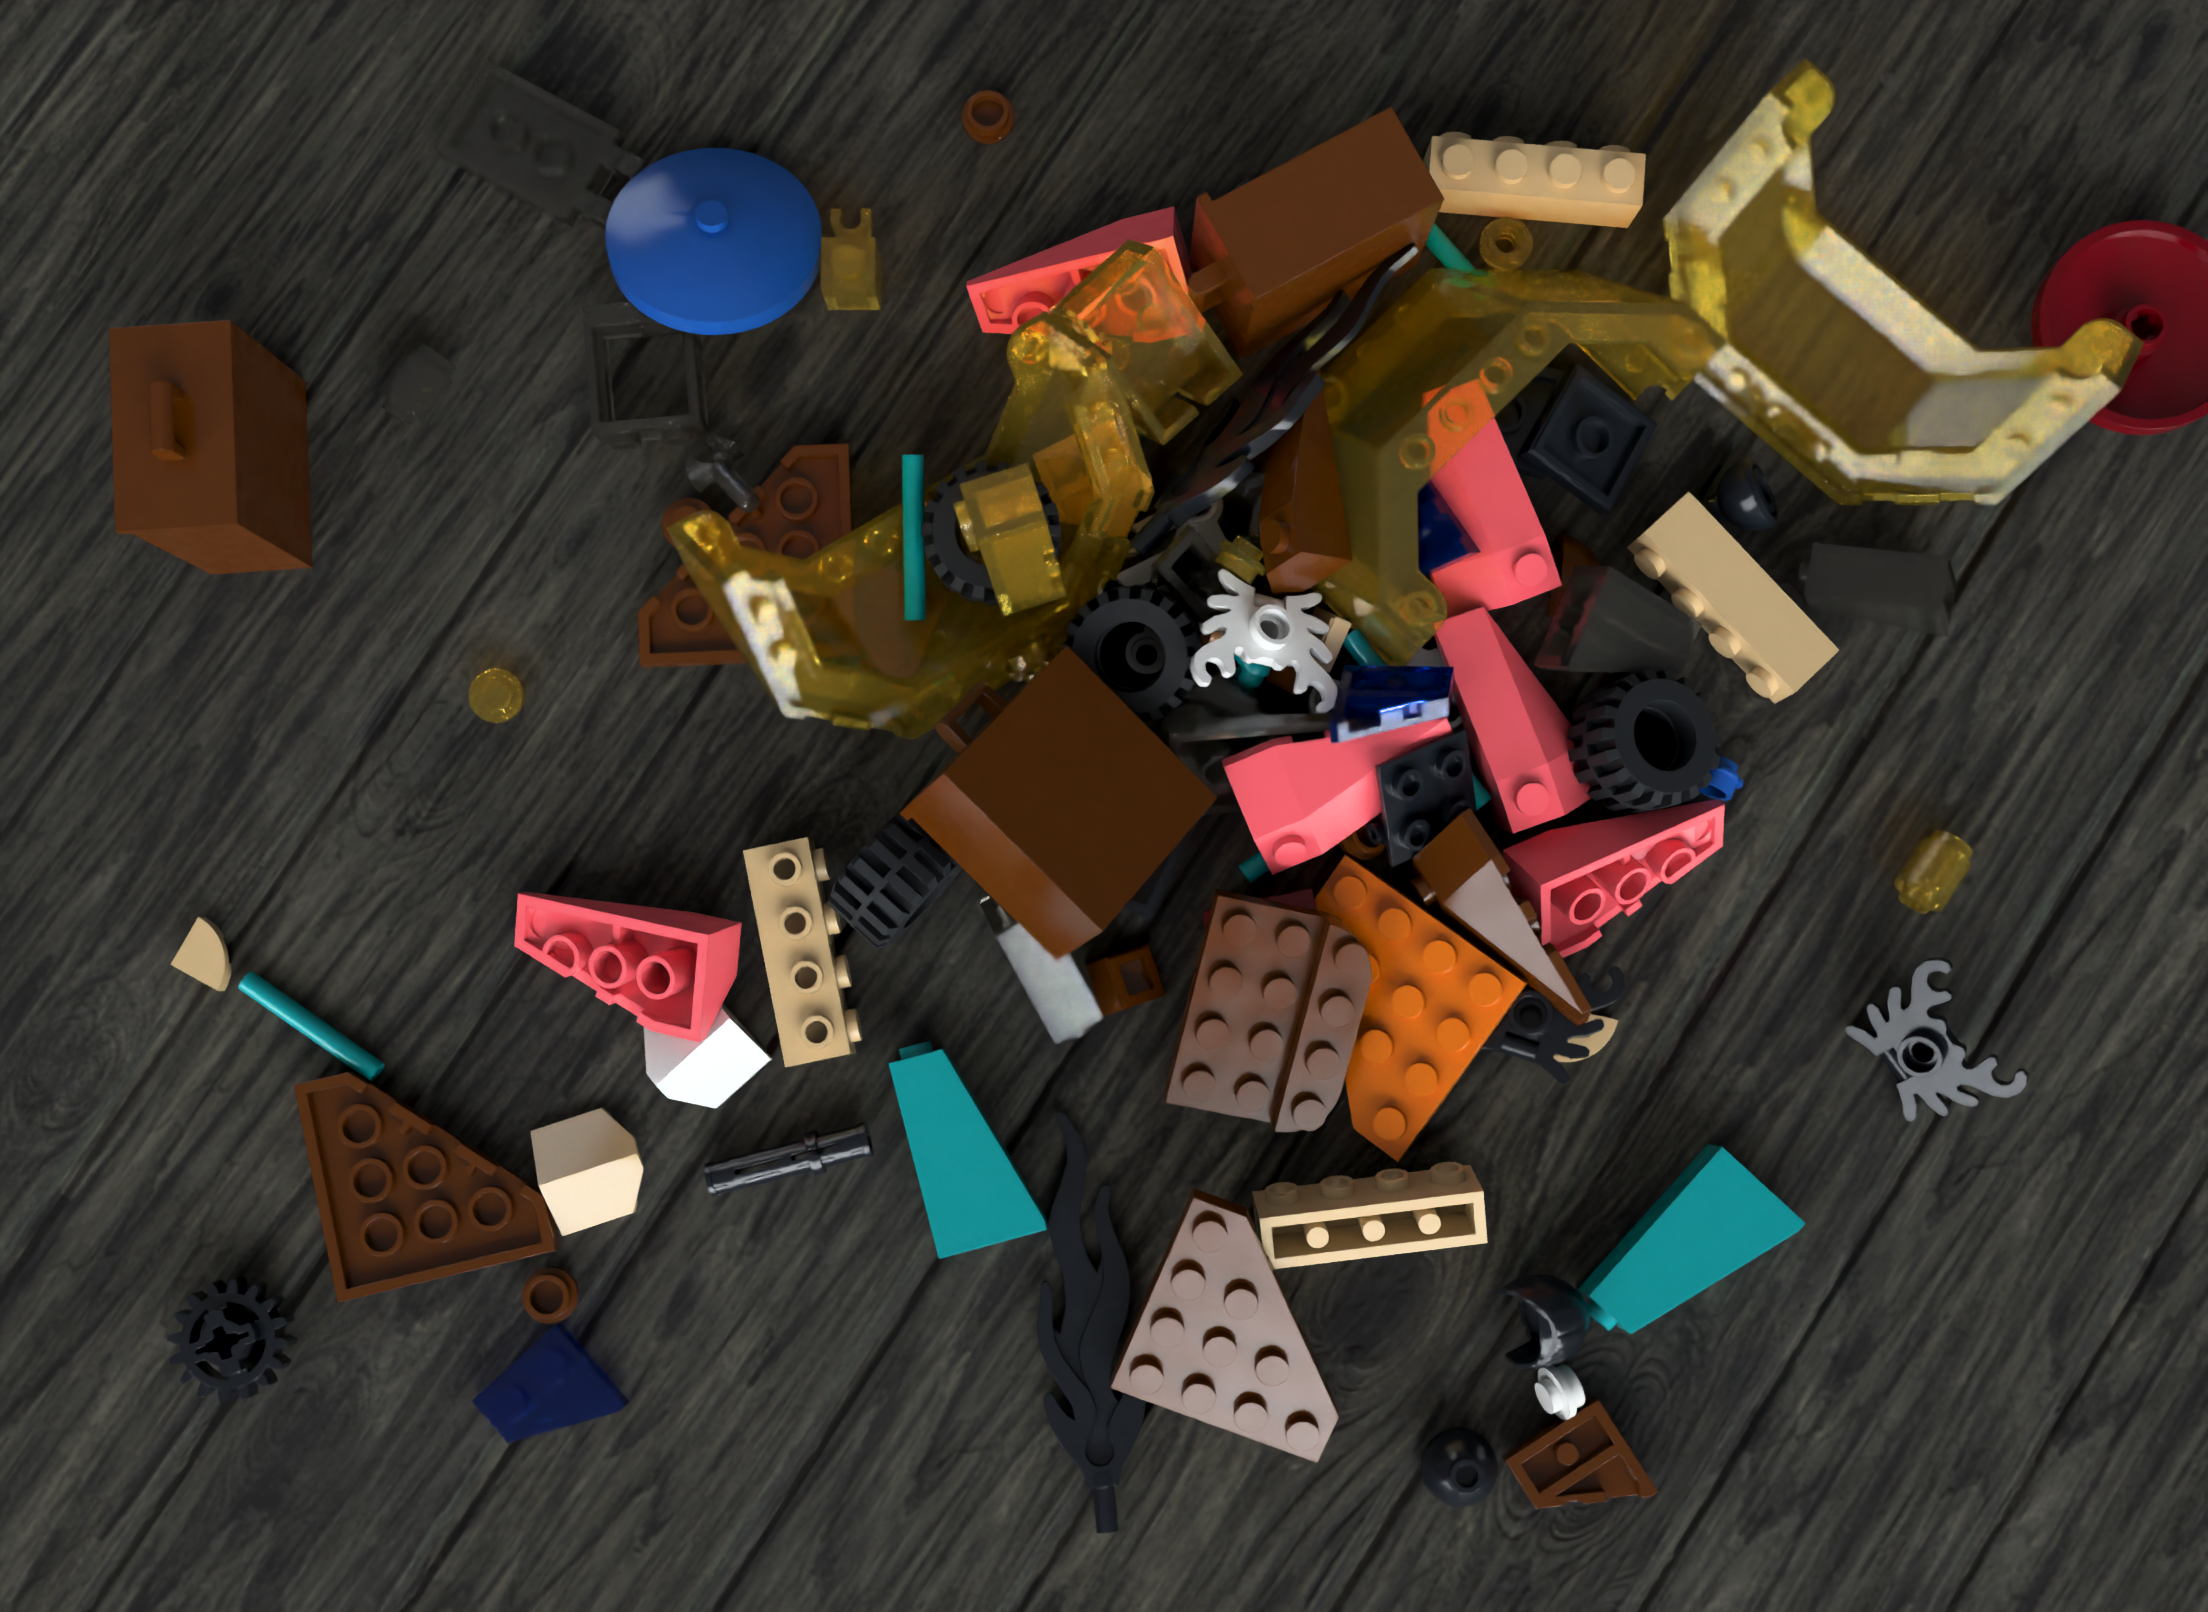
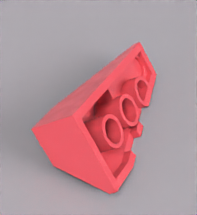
M1478 379L1426 398V464L1429 466L1427 519L1430 520L1428 572L1444 617L1449 618L1480 606H1484L1487 611L1514 605L1562 586L1544 530Z
M1442 711L1380 721L1373 730L1344 734L1343 728L1324 730V738L1294 743L1292 736L1273 738L1223 759L1222 764L1253 840L1273 875L1324 854L1382 812L1375 765L1450 734L1453 731L1445 712Z
M1719 799L1545 831L1503 850V858L1511 870L1506 873L1511 885L1509 891L1514 898L1519 896L1523 900H1528L1533 907L1542 934L1537 937L1541 945L1544 946L1550 942L1558 950L1561 957L1565 958L1587 948L1602 937L1598 928L1621 911L1629 917L1641 908L1642 904L1639 899L1658 883L1663 881L1666 884H1673L1723 846L1725 804Z

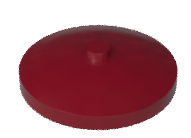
M2150 220L2115 223L2090 233L2068 249L2051 266L2043 278L2033 305L2031 316L2032 344L2036 360L2046 382L2060 400L2073 412L2099 427L2131 435H2155L2182 428L2208 414L2207 240L2185 228L2169 223Z

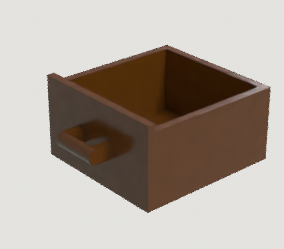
M1393 108L1385 109L1214 201L1211 200L1207 192L1197 197L1189 257L1190 268L1194 274L1189 279L1187 308L1192 313L1199 314L1213 307L1242 359L1309 324L1328 306L1339 290L1343 289L1352 300L1374 270L1386 259L1410 243H1415L1419 248V252L1398 269L1389 280L1417 265L1444 197Z
M231 320L109 328L115 532L120 535L133 534L211 575L313 568L306 381Z
M1066 646L1007 702L987 683L978 681L935 725L936 731L957 754L906 805L900 814L907 821L912 817L1011 917L1058 961L1104 931L1218 797ZM976 702L993 717L970 739L956 720Z

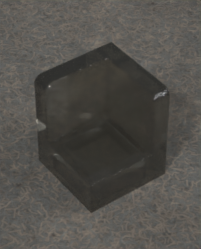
M1251 471L1234 489L1222 497L1223 510L1217 522L1229 545L1262 550L1258 522L1265 473Z

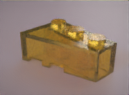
M1021 464L959 484L964 500L953 503L960 528L970 552L981 551L1002 615L1005 616L1067 596L1060 575L1059 565L1053 553L1055 550L1029 464Z

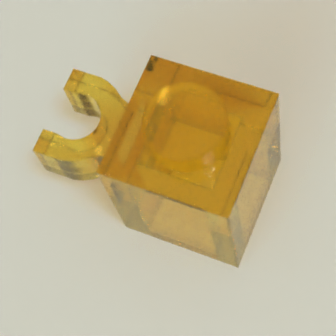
M861 208L860 225L854 229H847L843 227L842 210L831 209L830 222L836 237L821 238V292L828 310H881V256L875 237H870L873 230L871 208Z

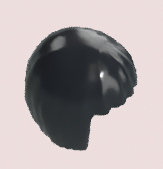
M1531 1274L1519 1277L1496 1291L1497 1295L1507 1294L1520 1299L1518 1303L1519 1310L1521 1311L1520 1318L1526 1327L1525 1333L1530 1341L1505 1354L1507 1360L1517 1366V1368L1528 1370L1552 1366L1571 1358L1580 1350L1589 1331L1590 1311L1582 1294L1567 1281L1552 1275Z

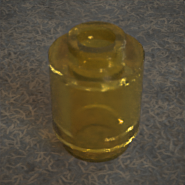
M1935 830L1929 838L1921 839L1894 881L1895 887L1900 892L1898 895L1899 900L1910 909L1922 914H1927L1929 910L1943 911L1971 868L1969 859L1973 855V851L1970 846L1955 835L1941 830Z

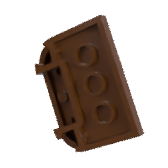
M1215 889L1163 1093L1165 1103L1272 1123L1275 1132L1313 1131L1323 1125L1326 1116L1336 1105L1342 1091L1370 989L1372 975L1366 949L1356 934L1344 924L1342 919L1324 911Z

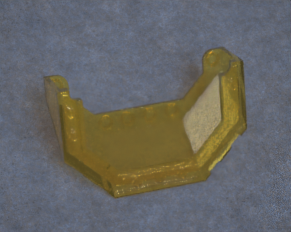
M1805 58L1766 94L1663 219L1665 241H1669L1672 270L1668 274L1672 315L1676 314L1679 344L1676 346L1678 367L1839 505H1861L1863 501H1895V505H1939L1941 501L1974 500V505H1997L2122 390L2144 342L2121 323L2108 318L2088 321L2061 346L1979 349L1816 211L1811 135L1831 113L1835 105L1836 92L1831 80Z
M1430 268L1321 374V378L1326 383L1323 389L1353 561L1318 582L1311 589L1315 593H1320L1322 600L1339 617L1351 622L1353 630L1358 628L1379 656L1398 674L1420 652L1419 650L1442 627L1447 617V603L1443 594L1419 571L1417 493L1569 343H1576L1634 400L1651 386L1665 388L1667 390L1665 395L1671 401L1675 399L1728 343L1688 303L1579 270H1463Z
M1046 311L1020 325L1012 333L1008 341L1006 354L1015 385L987 452L962 467L967 471L975 468V462L986 461L988 466H998V461L1010 463L1011 468L1017 471L1023 468L1032 474L1033 479L1038 484L1040 482L1043 483L1049 491L1052 502L1056 504L1061 525V549L1059 558L1057 557L1054 564L1055 569L1049 579L1046 577L1042 581L1040 589L1032 595L1029 592L1020 597L1021 601L1010 604L1008 601L998 603V606H986L983 602L976 601L974 604L964 600L961 595L956 592L953 593L944 585L942 580L936 575L925 553L926 620H904L902 502L804 560L739 545L730 524L719 513L712 510L694 512L667 528L688 573L783 716L802 720L805 716L826 719L832 725L869 731L870 728L892 731L897 737L915 740L935 728L940 719L978 681L987 683L995 691L1062 649V644L1066 642L1068 635L1065 631L1070 621L1074 620L1077 616V611L1085 603L1095 598L1101 589L1104 591L1109 579H1117L1131 547L1130 540L1127 539L1139 510L1147 511L1155 493L1114 356ZM953 473L924 489V508L928 499L933 501L936 496L935 488L942 480L947 483L954 478ZM986 505L976 509L965 519L960 529V542L964 552L970 559L983 565H999L1011 560L1019 553L1025 540V527L1020 516L1014 510L1002 505Z

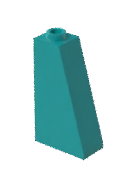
M931 1041L899 1049L901 1060L888 1064L938 1258L949 1257L1047 1230L1048 1223L1044 1211L946 1048L933 1051Z
M1707 1144L1577 1290L1590 1301L1587 1304L1590 1316L1607 1331H1610L1616 1325L1627 1333L1633 1334L1799 1232L1806 1223L1722 1146Z

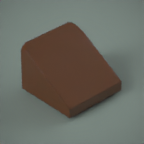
M1149 944L1087 965V972L1100 1011L1104 1016L1166 995Z

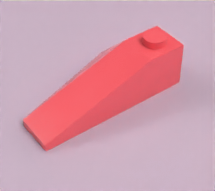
M1174 206L1121 219L971 279L966 284L980 327L984 333L1046 336L1051 330H1055L1057 332L1082 333V335L1097 336L1098 331H1105V334L1131 336V341L1152 342L1200 331L1199 315L1192 313L1186 304L1191 269Z
M1484 606L1430 624L1464 728L1467 730V737L1483 785L1492 796L1489 804L1497 827L1514 834L1564 816L1590 800L1591 797L1587 794L1590 788L1587 782L1579 784L1574 774L1579 771L1576 761L1570 762L1568 750L1574 749V741L1567 739L1568 728L1572 727L1571 723Z
M521 892L518 893L514 946L563 977L573 976L596 990L595 997L608 1005L617 1003L638 1016L636 1022L650 1031L701 1042L706 1039L737 976L742 922L688 911Z

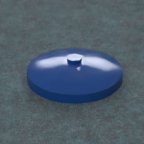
M729 148L694 149L673 154L649 165L635 175L620 191L610 209L606 222L605 240L609 264L615 282L621 292L639 311L649 318L670 328L701 335L734 334L752 330L774 321L791 310L806 295L817 277L822 261L823 239L821 219L816 204L808 190L793 174L779 164L757 154Z

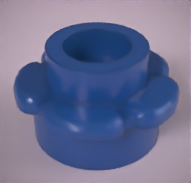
M1720 756L1718 768L1709 770L1713 777L1712 781L1707 787L1698 790L1699 793L1710 798L1728 801L1731 800L1735 789L1742 788L1744 781L1737 773V764L1730 759Z

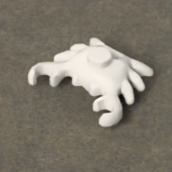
M1221 569L1218 572L1219 582L1230 595H1212L1206 601L1210 608L1225 614L1213 616L1200 626V630L1204 635H1209L1215 631H1222L1221 638L1201 647L1192 656L1190 670L1195 682L1200 687H1207L1211 683L1212 677L1206 671V662L1217 664L1223 677H1231L1236 670L1235 654L1248 664L1256 663L1269 666L1277 671L1282 670L1286 666L1294 667L1296 671L1294 694H1302L1307 690L1308 686H1313L1320 692L1322 698L1321 702L1315 707L1316 713L1323 715L1331 710L1338 699L1337 686L1313 657L1317 658L1321 663L1328 664L1333 659L1332 653L1321 640L1311 634H1326L1329 632L1330 627L1317 617L1302 612L1320 603L1322 600L1321 594L1313 592L1306 595L1285 596L1281 600L1255 593L1254 587L1241 581L1229 571Z

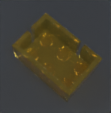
M1129 239L1048 310L1074 347L1085 352L1082 356L1120 409L1127 411L1131 424L1137 432L1163 446L1199 415L1194 405L1173 396L1177 391L1189 399L1209 406L1243 375L1153 246Z

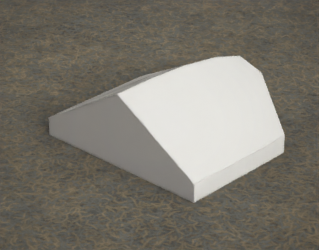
M724 1003L706 1039L701 1042L653 1032L644 1027L646 1074L669 1099L716 1109L772 1060L771 1056Z

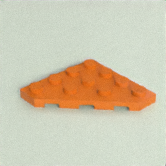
M1345 855L1314 900L1317 910L1339 917L1356 934L1366 949L1371 964L1370 989L1345 1076L1352 1125L1354 1130L1398 1162L1405 1156L1528 982L1356 859Z

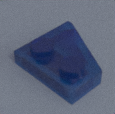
M1344 665L1330 720L1331 743H1341L1449 716L1455 686L1454 667Z
M562 1323L555 1325L472 1400L507 1443L616 1413L630 1403Z

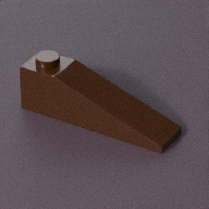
M1319 369V370L1317 371V373H1318L1319 376L1321 377V372H1320V369ZM1324 389L1318 393L1295 424L1268 449L1258 525L1266 575L1274 598L1281 600L1285 596H1298L1353 561Z
M1469 808L1456 817L1412 858V874L1414 877L1409 880L1412 890L1425 908L1433 904L1443 920L1476 946L1527 981L1526 986L1545 996L1555 1009L1579 1027L1589 1019L1592 1010L1590 1004L1554 945L1549 942L1542 946L1537 937L1542 934V931L1536 919L1537 914L1528 900H1523L1519 896L1515 898L1509 891L1511 885L1506 875L1511 870L1479 820Z

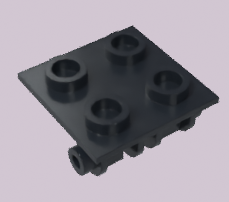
M1461 728L1375 765L1382 813L1372 819V823L1366 827V832L1373 844L1378 845L1381 843L1387 847L1390 866L1394 867L1413 858L1456 817L1469 808L1478 819L1468 737L1465 728Z

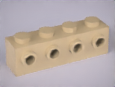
M1447 132L1440 135V137H1431L1423 159L1425 166L1444 197L1439 212L1628 228L1643 206L1646 154L1630 153V150L1624 146L1609 145L1601 147L1599 150L1577 148L1576 144L1569 141H1553L1546 145L1524 144L1522 139L1512 136H1503L1493 141L1471 139L1470 135L1462 132Z
M1687 492L1627 547L1634 554V560L1638 568L1649 578L1657 579L1672 595L1671 599L1674 606L1684 616L1695 619L1709 634L1708 638L1714 649L1724 657L1732 658L1746 673V680L1750 687L1762 697L1769 698L1774 704L1798 691L1839 651L1833 642L1690 492Z
M805 837L743 850L785 1067L856 1053L854 1042L862 1040V1030L857 1009H847L844 988L851 987L852 980L846 955L837 956L833 934L841 933L839 914L828 905L825 898L822 881L831 879L825 849H816L815 842Z
M1442 1162L1433 1165L1430 1170L1407 1172L1402 1169H1386L1378 1172L1375 1177L1359 1179L1336 1175L1324 1178L1318 1184L1297 1186L1290 1182H1279L1267 1186L1265 1190L1252 1192L1256 1234L1274 1269L1488 1243L1484 1191L1471 1165L1463 1166L1456 1162Z

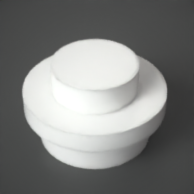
M1565 1364L1557 1367L1552 1365L1538 1370V1382L1535 1384V1392L1544 1410L1549 1414L1555 1413L1562 1420H1568L1575 1416L1577 1408L1585 1404V1395L1582 1385L1573 1370Z

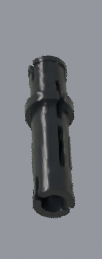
M866 1122L820 1135L817 1130L806 1132L804 1139L756 1150L714 1163H705L704 1174L711 1196L717 1197L730 1191L766 1184L812 1171L815 1176L824 1174L829 1166L865 1156H873V1144ZM838 1145L836 1150L796 1160L797 1155ZM782 1160L781 1164L741 1174L743 1169Z

